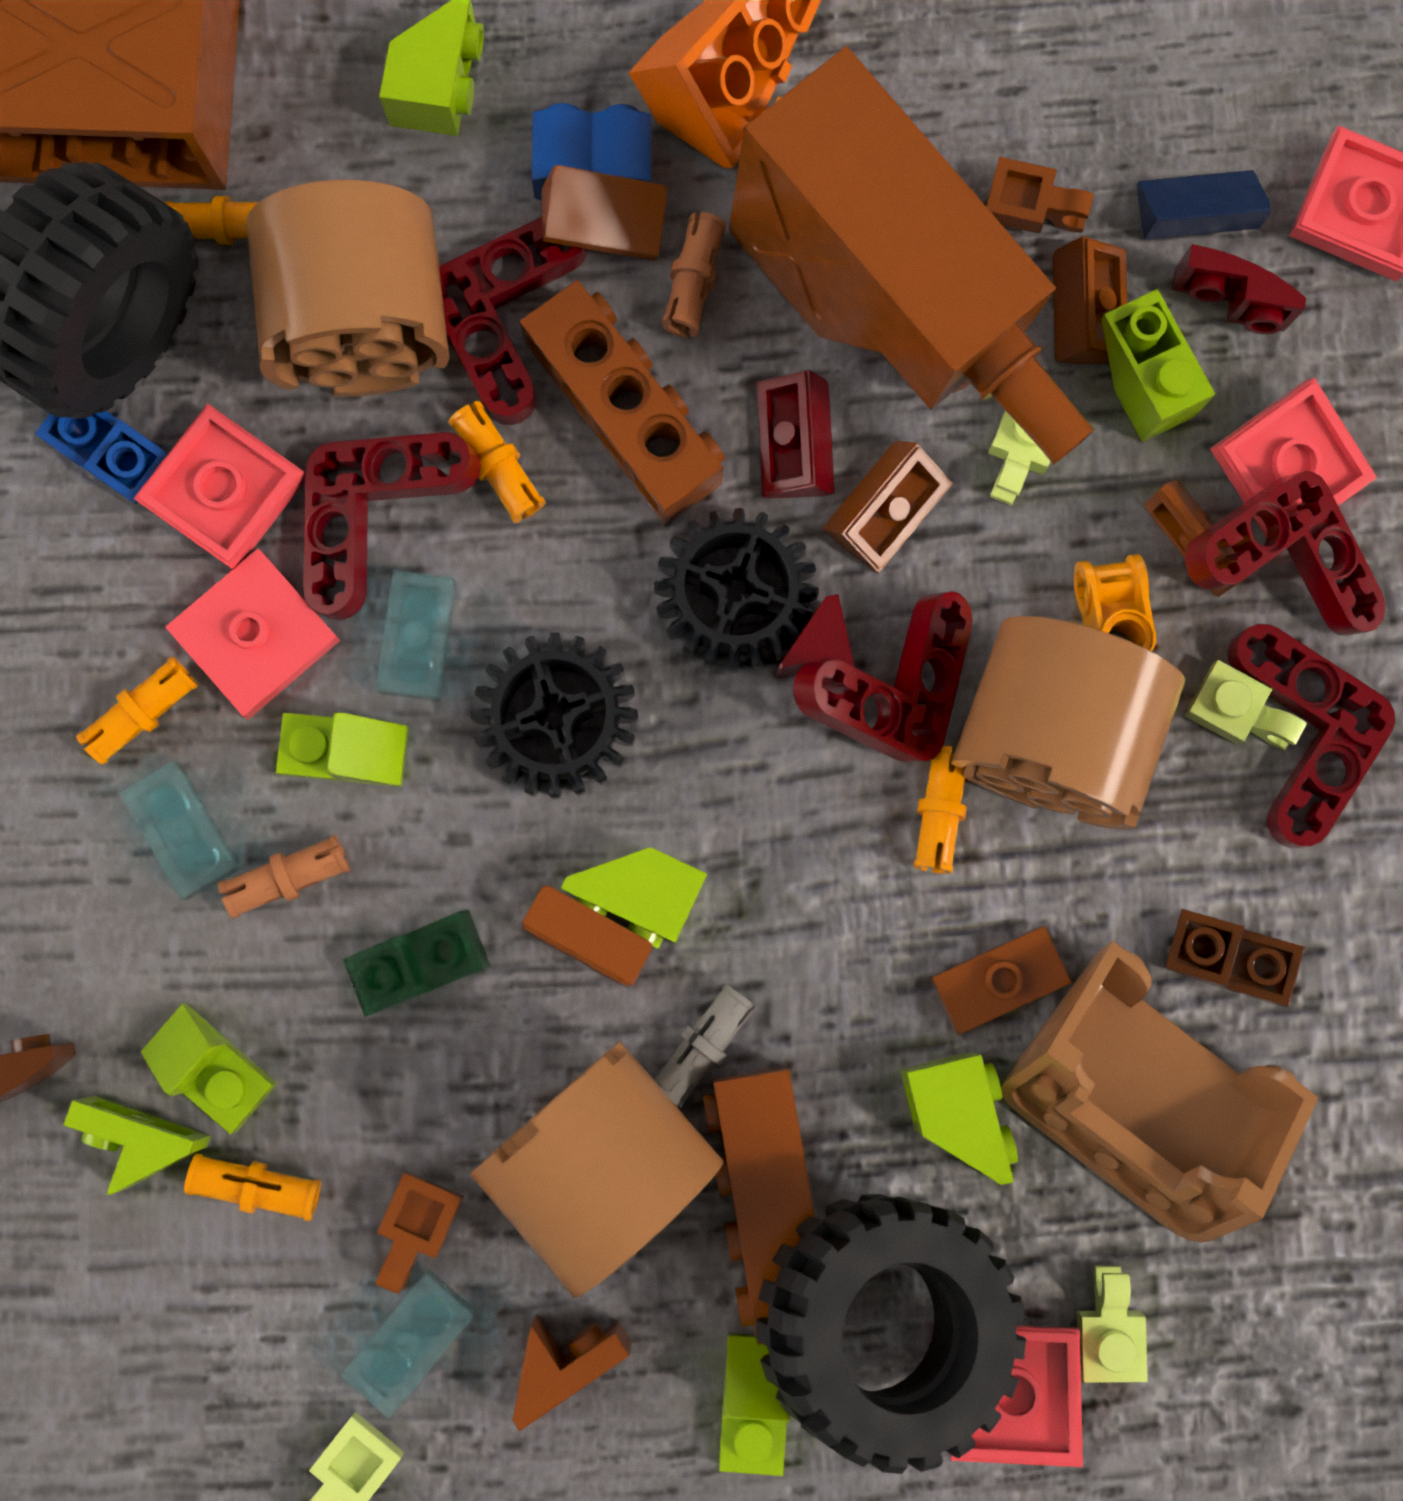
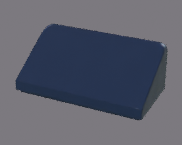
M1254 170L1138 181L1136 185L1144 240L1259 229L1271 214L1270 201Z

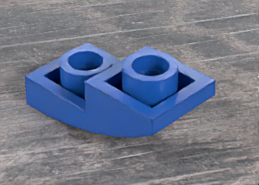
M107 411L93 413L92 417L86 418L57 417L49 414L35 432L38 438L135 505L138 502L133 498L168 455L167 452L121 419H116Z

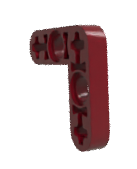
M542 217L439 267L447 337L486 412L493 420L504 425L522 423L530 417L535 408L536 395L531 377L495 309L574 271L583 264L587 257L588 249L571 246L569 251L562 253L558 246H552V243L543 242ZM531 243L535 244L536 253H540L542 265L539 267H535L531 250L527 246ZM515 255L521 258L525 263L521 276L511 281H503L496 278L492 273V267L501 256ZM453 283H456L460 290H464L468 308L472 315L467 316L463 320L455 302L450 297L447 298L446 287ZM481 330L489 331L499 339L496 350L484 358L474 357L465 349L469 336ZM500 368H502L503 375L512 390L523 388L517 392L519 402L514 406L509 407L504 400L494 402L500 397L491 373L496 372Z
M441 432L330 442L315 449L307 460L305 469L303 591L305 600L310 608L324 616L337 620L351 618L359 612L365 603L367 593L368 501L450 495L466 491L474 485L479 477L481 468L480 458L474 447L454 433ZM450 451L461 458L460 464L451 466L449 476L437 467H423L422 458H424L431 464L447 462L450 457ZM392 454H403L406 467L401 478L392 483H383L380 477V468L383 461ZM339 461L349 469L362 470L364 478L356 473H342L337 475L336 484L327 479L328 472L337 470ZM344 516L348 521V535L339 545L327 546L323 536L326 525L333 518ZM325 559L336 560L334 561V567L326 564ZM345 560H347V562H346L345 564H344V563H341V562H337V561H345ZM336 580L345 584L344 592L335 594L334 601L326 598V589L335 587Z
M1303 471L1276 480L1196 536L1188 545L1185 554L1186 569L1193 582L1203 589L1213 590L1239 583L1287 549L1324 622L1331 631L1342 636L1366 633L1377 629L1383 621L1385 600L1382 591L1328 485L1315 472ZM1301 497L1302 502L1297 506V512L1288 514L1283 507L1291 505ZM1255 514L1261 517L1267 528V539L1263 546L1257 543L1251 532V521ZM1322 540L1328 542L1334 554V562L1330 570L1323 565L1319 557V546ZM1231 546L1235 553L1227 555L1215 565L1214 559L1220 554L1219 549ZM1343 579V582L1336 583V580Z
M953 591L925 595L916 602L894 687L844 661L831 659L804 664L798 670L793 685L795 702L800 711L807 717L895 760L919 762L934 759L941 752L945 742L972 630L973 618L968 602L961 594ZM926 661L931 664L935 673V684L930 692L925 688L922 681V668ZM825 689L835 694L844 693L842 699L828 700V692ZM869 696L875 700L878 707V720L873 728L868 726L863 714L864 703Z
M1256 624L1240 632L1231 641L1228 648L1229 665L1272 688L1269 695L1270 698L1319 729L1272 803L1267 815V827L1271 836L1279 844L1288 848L1309 847L1322 842L1330 833L1390 737L1395 725V712L1391 703L1382 694L1281 629L1270 624ZM1262 640L1268 645L1264 653L1267 658L1280 665L1290 660L1291 657L1295 663L1284 671L1278 682L1275 680V676L1281 673L1283 669L1269 661L1255 666L1250 661L1254 652L1247 645L1252 646ZM1303 670L1317 673L1325 684L1324 696L1318 703L1308 702L1298 694L1296 679ZM1343 691L1346 693V696L1338 704L1353 712L1366 707L1370 711L1367 721L1374 727L1373 729L1370 728L1357 732L1354 728L1357 725L1358 719L1343 708L1332 712L1330 715L1327 714V710L1340 699ZM1324 753L1338 756L1345 766L1344 780L1337 787L1324 784L1316 772L1318 759ZM1302 785H1303V787H1304L1305 789H1307L1309 792L1303 791V790L1301 789ZM1312 795L1327 799L1329 801L1328 804L1324 800L1312 803L1307 811L1304 820L1311 825L1310 830L1299 831L1295 834L1291 831L1294 820L1287 815L1288 810L1293 811L1303 808Z

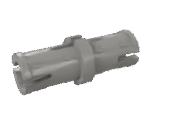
M727 983L693 1028L689 1025L681 1034L684 1038L683 1042L676 1049V1052L667 1064L653 1078L672 1102L680 1108L684 1106L685 1101L713 1064L716 1063L720 1066L727 1057L723 1051L741 1026L758 1008Z

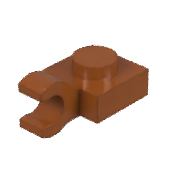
M999 156L986 207L1002 226L1040 234L1046 218L1063 230L1082 233L1085 221L1090 213L1094 194L1081 189L1053 186L1057 169Z
M409 1171L403 1172L377 1231V1234L394 1242L375 1285L399 1295L401 1289L404 1290L419 1252L434 1259L439 1256L464 1195Z

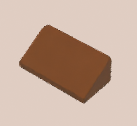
M555 165L552 167L542 187L543 242L656 261L659 256L667 200L666 186Z
M1082 236L1056 249L1053 254V285L1056 287L1054 291L1055 359L1058 362L1067 364H1109L1101 318L1104 314L1127 304L1126 249Z
M896 441L887 449L827 521L823 530L873 572L880 573L953 483L918 443Z
M1177 479L1163 485L1144 504V508L1184 558L1190 542L1214 525L1184 485ZM1231 546L1219 549L1220 554L1214 559L1215 565L1227 555L1235 553ZM1238 583L1210 591L1214 596L1220 597Z
M551 886L541 888L521 923L523 929L528 934L627 989L629 987L633 988L652 951L650 941Z

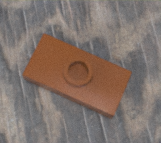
M1040 926L930 977L953 1029L958 1035L1072 983L1045 926Z

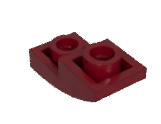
M1191 244L1174 270L1172 290L1189 293L1190 297L1202 302L1229 300L1226 322L1245 325V328L1253 333L1273 334L1279 331L1284 332L1305 310L1306 298L1290 284L1255 263L1220 250Z

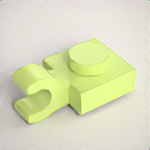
M1004 411L988 454L1004 460L990 497L1012 506L1016 495L1020 494L1028 471L1043 475L1050 464V460L1013 418Z
M1220 660L1211 665L1184 714L1185 717L1236 745L1244 742L1249 732L1281 750H1286L1289 744L1296 745L1307 724L1291 713L1264 705L1272 688Z
M1094 1265L1095 1311H1076L1077 1327L1080 1330L1081 1380L1084 1383L1148 1382L1146 1316L1140 1310H1127L1131 1297L1130 1276L1128 1273H1121L1119 1265Z
M355 1411L309 1470L323 1482L310 1501H369L401 1460L405 1452Z

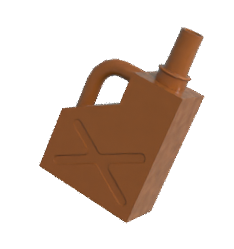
M0 0V182L37 183V175L50 168H61L62 164L88 162L105 165L139 187L226 190L240 0Z
M847 45L744 127L729 232L819 337L882 353L930 410L951 393L962 390L969 386V384L980 394L981 401H985L993 396L1053 465L1063 459L1094 432L1095 429L1036 360L1042 347L1040 345L1036 346L1025 333L1056 287Z

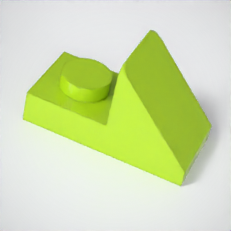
M335 712L333 717L283 713L276 774L287 777L402 787L409 727L342 712Z
M186 1003L181 1004L141 1050V1054L158 1083L169 1097L184 1094L229 1134L236 1133L278 1084Z
M97 1096L72 1100L63 1126L83 1132L81 1141L92 1147L108 1151H118L120 1145L123 1146L107 1190L108 1196L128 1189L207 1148L211 1138L210 1134Z
M728 1333L719 1471L783 1476L787 1422H790L791 1416L785 1412L776 1399L779 1388L766 1380L760 1360L764 1355L769 1354L768 1347L764 1344L758 1345L756 1335Z

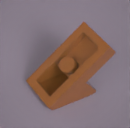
M538 1314L535 1315L528 1336L512 1419L519 1432L630 1356L632 1341L618 1320L604 1330L599 1322L581 1331L567 1343L566 1346L570 1353L565 1356Z

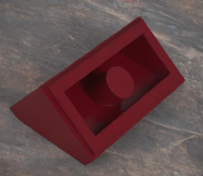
M805 370L756 382L762 497L772 499L820 497L834 494L829 385L826 379L811 370Z

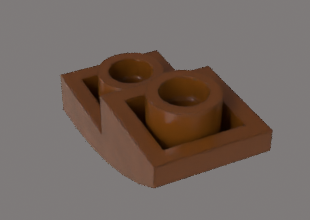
M1181 909L1165 969L1229 991L1288 1008L1305 947L1245 930L1244 926Z
M50 1034L10 1040L11 1053L0 1055V1103L24 1093L61 1069L76 1055L75 1044L52 1045Z

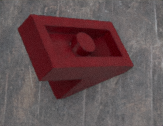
M838 594L825 597L781 662L776 678L796 675L804 664L813 661L836 659L855 667ZM825 689L828 692V700L842 699L844 693L835 694Z

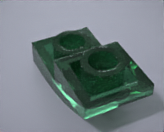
M469 909L456 912L410 933L395 936L343 959L364 1017L379 1013L491 967Z

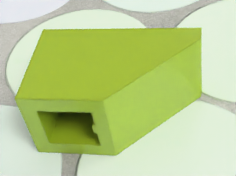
M471 0L449 1L390 41L379 95L389 126L458 136L462 114L470 115L473 106L474 80L469 77L472 60L480 61L484 45V26L482 23H476Z
M1158 289L1103 315L1101 321L1114 391L1142 443L1194 418L1215 395L1213 388Z
M649 847L570 875L565 878L561 889L574 895V900L603 916L610 912L629 921L628 930L650 941L653 947L659 949L664 938L676 944L707 878V873Z
M967 1052L899 1069L916 1132L1000 1185L1014 1182L1010 1164L1018 1163V1153L1009 1126L999 1125L994 1102L1002 1100V1091L993 1063L984 1064L981 1054Z

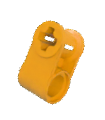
M1140 554L1128 555L1125 562L1092 566L1088 560L1076 562L1074 567V591L1077 606L1082 615L1083 626L1106 633L1112 631L1121 632L1132 643L1152 652L1156 644V630L1149 600L1148 573L1142 556Z

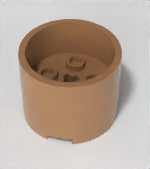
M326 180L301 184L278 191L264 198L251 209L247 216L246 229L261 373L268 381L290 391L298 388V381L320 387H331L332 397L368 396L413 387L419 384V372L431 366L433 368H445L447 366L449 351L434 216L431 208L423 199L400 187L380 182Z
M1036 616L1009 617L1004 619L1000 625L951 764L961 768L965 766L962 776L969 781L1031 808L1037 809L1039 805L1068 815H1074L1076 810H1079L1077 820L1081 823L1116 830L1136 828L1186 682L1185 677L1178 668L1164 658L1115 635L1052 618Z
M619 1041L509 1137L491 1156L478 1165L470 1175L573 1298H577L611 1275L668 1225L710 1182L721 1168L723 1160L624 1044Z

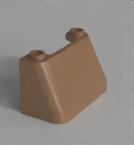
M1111 941L1096 953L1015 1063L1001 1086L1003 1098L1018 1114L1164 1227L1180 1237L1200 1243L1209 1242L1262 1220L1319 1097L1300 1084L1291 1072L1276 1065L1255 1066L1241 1073L1236 1072L1143 1001L1152 986V977L1137 955L1124 950L1114 941Z

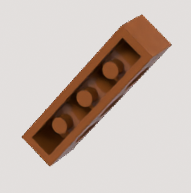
M577 279L519 321L524 342L666 526L722 485L723 466L721 463L725 461L724 454L708 432L703 431L698 435L686 420L685 416L689 414V411L678 392L670 384L662 388L651 375L649 370L653 368V364L639 342L634 338L626 342L613 326L618 321L605 298L599 292L590 296ZM587 346H598L606 351L605 356L594 363H585L576 358L578 352ZM624 391L635 392L642 398L641 403L630 410L616 408L611 401L618 393ZM658 437L671 438L679 446L675 453L667 457L654 456L646 449L648 444Z

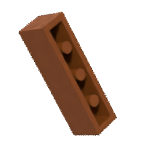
M786 1066L713 1078L715 1093L703 1095L709 1133L722 1132L726 1157H721L723 1164L716 1173L719 1196L732 1195L736 1221L724 1223L730 1261L743 1260L747 1280L746 1286L735 1287L741 1327L754 1325L755 1333L756 1319L768 1318L769 1304L758 1299L763 1280L775 1283L781 1266L774 1263L772 1259L782 1243L795 1248L801 1241L795 1228L809 1216L815 1217L790 1071Z

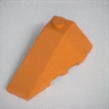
M704 0L663 34L628 73L658 124L723 168H733L740 159L744 127L767 109L776 85L786 82L792 65L787 61L798 34L808 31L821 0Z

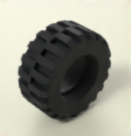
M74 162L62 164L61 168H50L37 175V183L34 185H23L12 195L14 202L7 210H0V382L54 416L86 418L92 417L93 413H103L113 407L115 400L128 397L135 390V384L141 378L146 379L155 369L154 363L161 353L167 352L174 340L172 335L177 325H182L188 311L185 307L188 297L193 296L196 284L193 271L198 268V255L194 248L196 242L189 225L178 211L105 165Z
M882 1194L861 1195L858 1202L842 1199L827 1205L825 1209L826 1218L822 1220L809 1216L795 1228L796 1233L801 1238V1241L795 1248L782 1243L772 1259L774 1263L781 1266L775 1283L764 1279L758 1298L769 1304L768 1318L756 1319V1340L768 1347L769 1354L764 1355L760 1362L766 1380L779 1388L776 1395L777 1401L788 1415L801 1423V1428L845 1459L862 1467L870 1463L881 1472L902 1474L907 1469L908 1463L920 1472H924L941 1466L943 1463L941 1453L944 1451L956 1458H960L975 1447V1441L971 1436L975 1431L980 1428L990 1433L1002 1417L995 1408L1003 1395L1011 1399L1013 1398L1019 1382L1018 1378L1011 1376L1014 1359L1023 1360L1025 1357L1026 1338L1016 1334V1321L1024 1320L1025 1314L1021 1296L1009 1293L1007 1290V1286L1012 1284L1015 1278L1005 1259L990 1255L994 1251V1243L980 1229L966 1226L963 1217L947 1209L899 1196L894 1198ZM898 1264L907 1265L917 1270L931 1295L934 1311L931 1342L924 1358L908 1377L891 1387L877 1391H867L854 1383L846 1366L843 1353L845 1318L854 1297L869 1279L889 1267Z

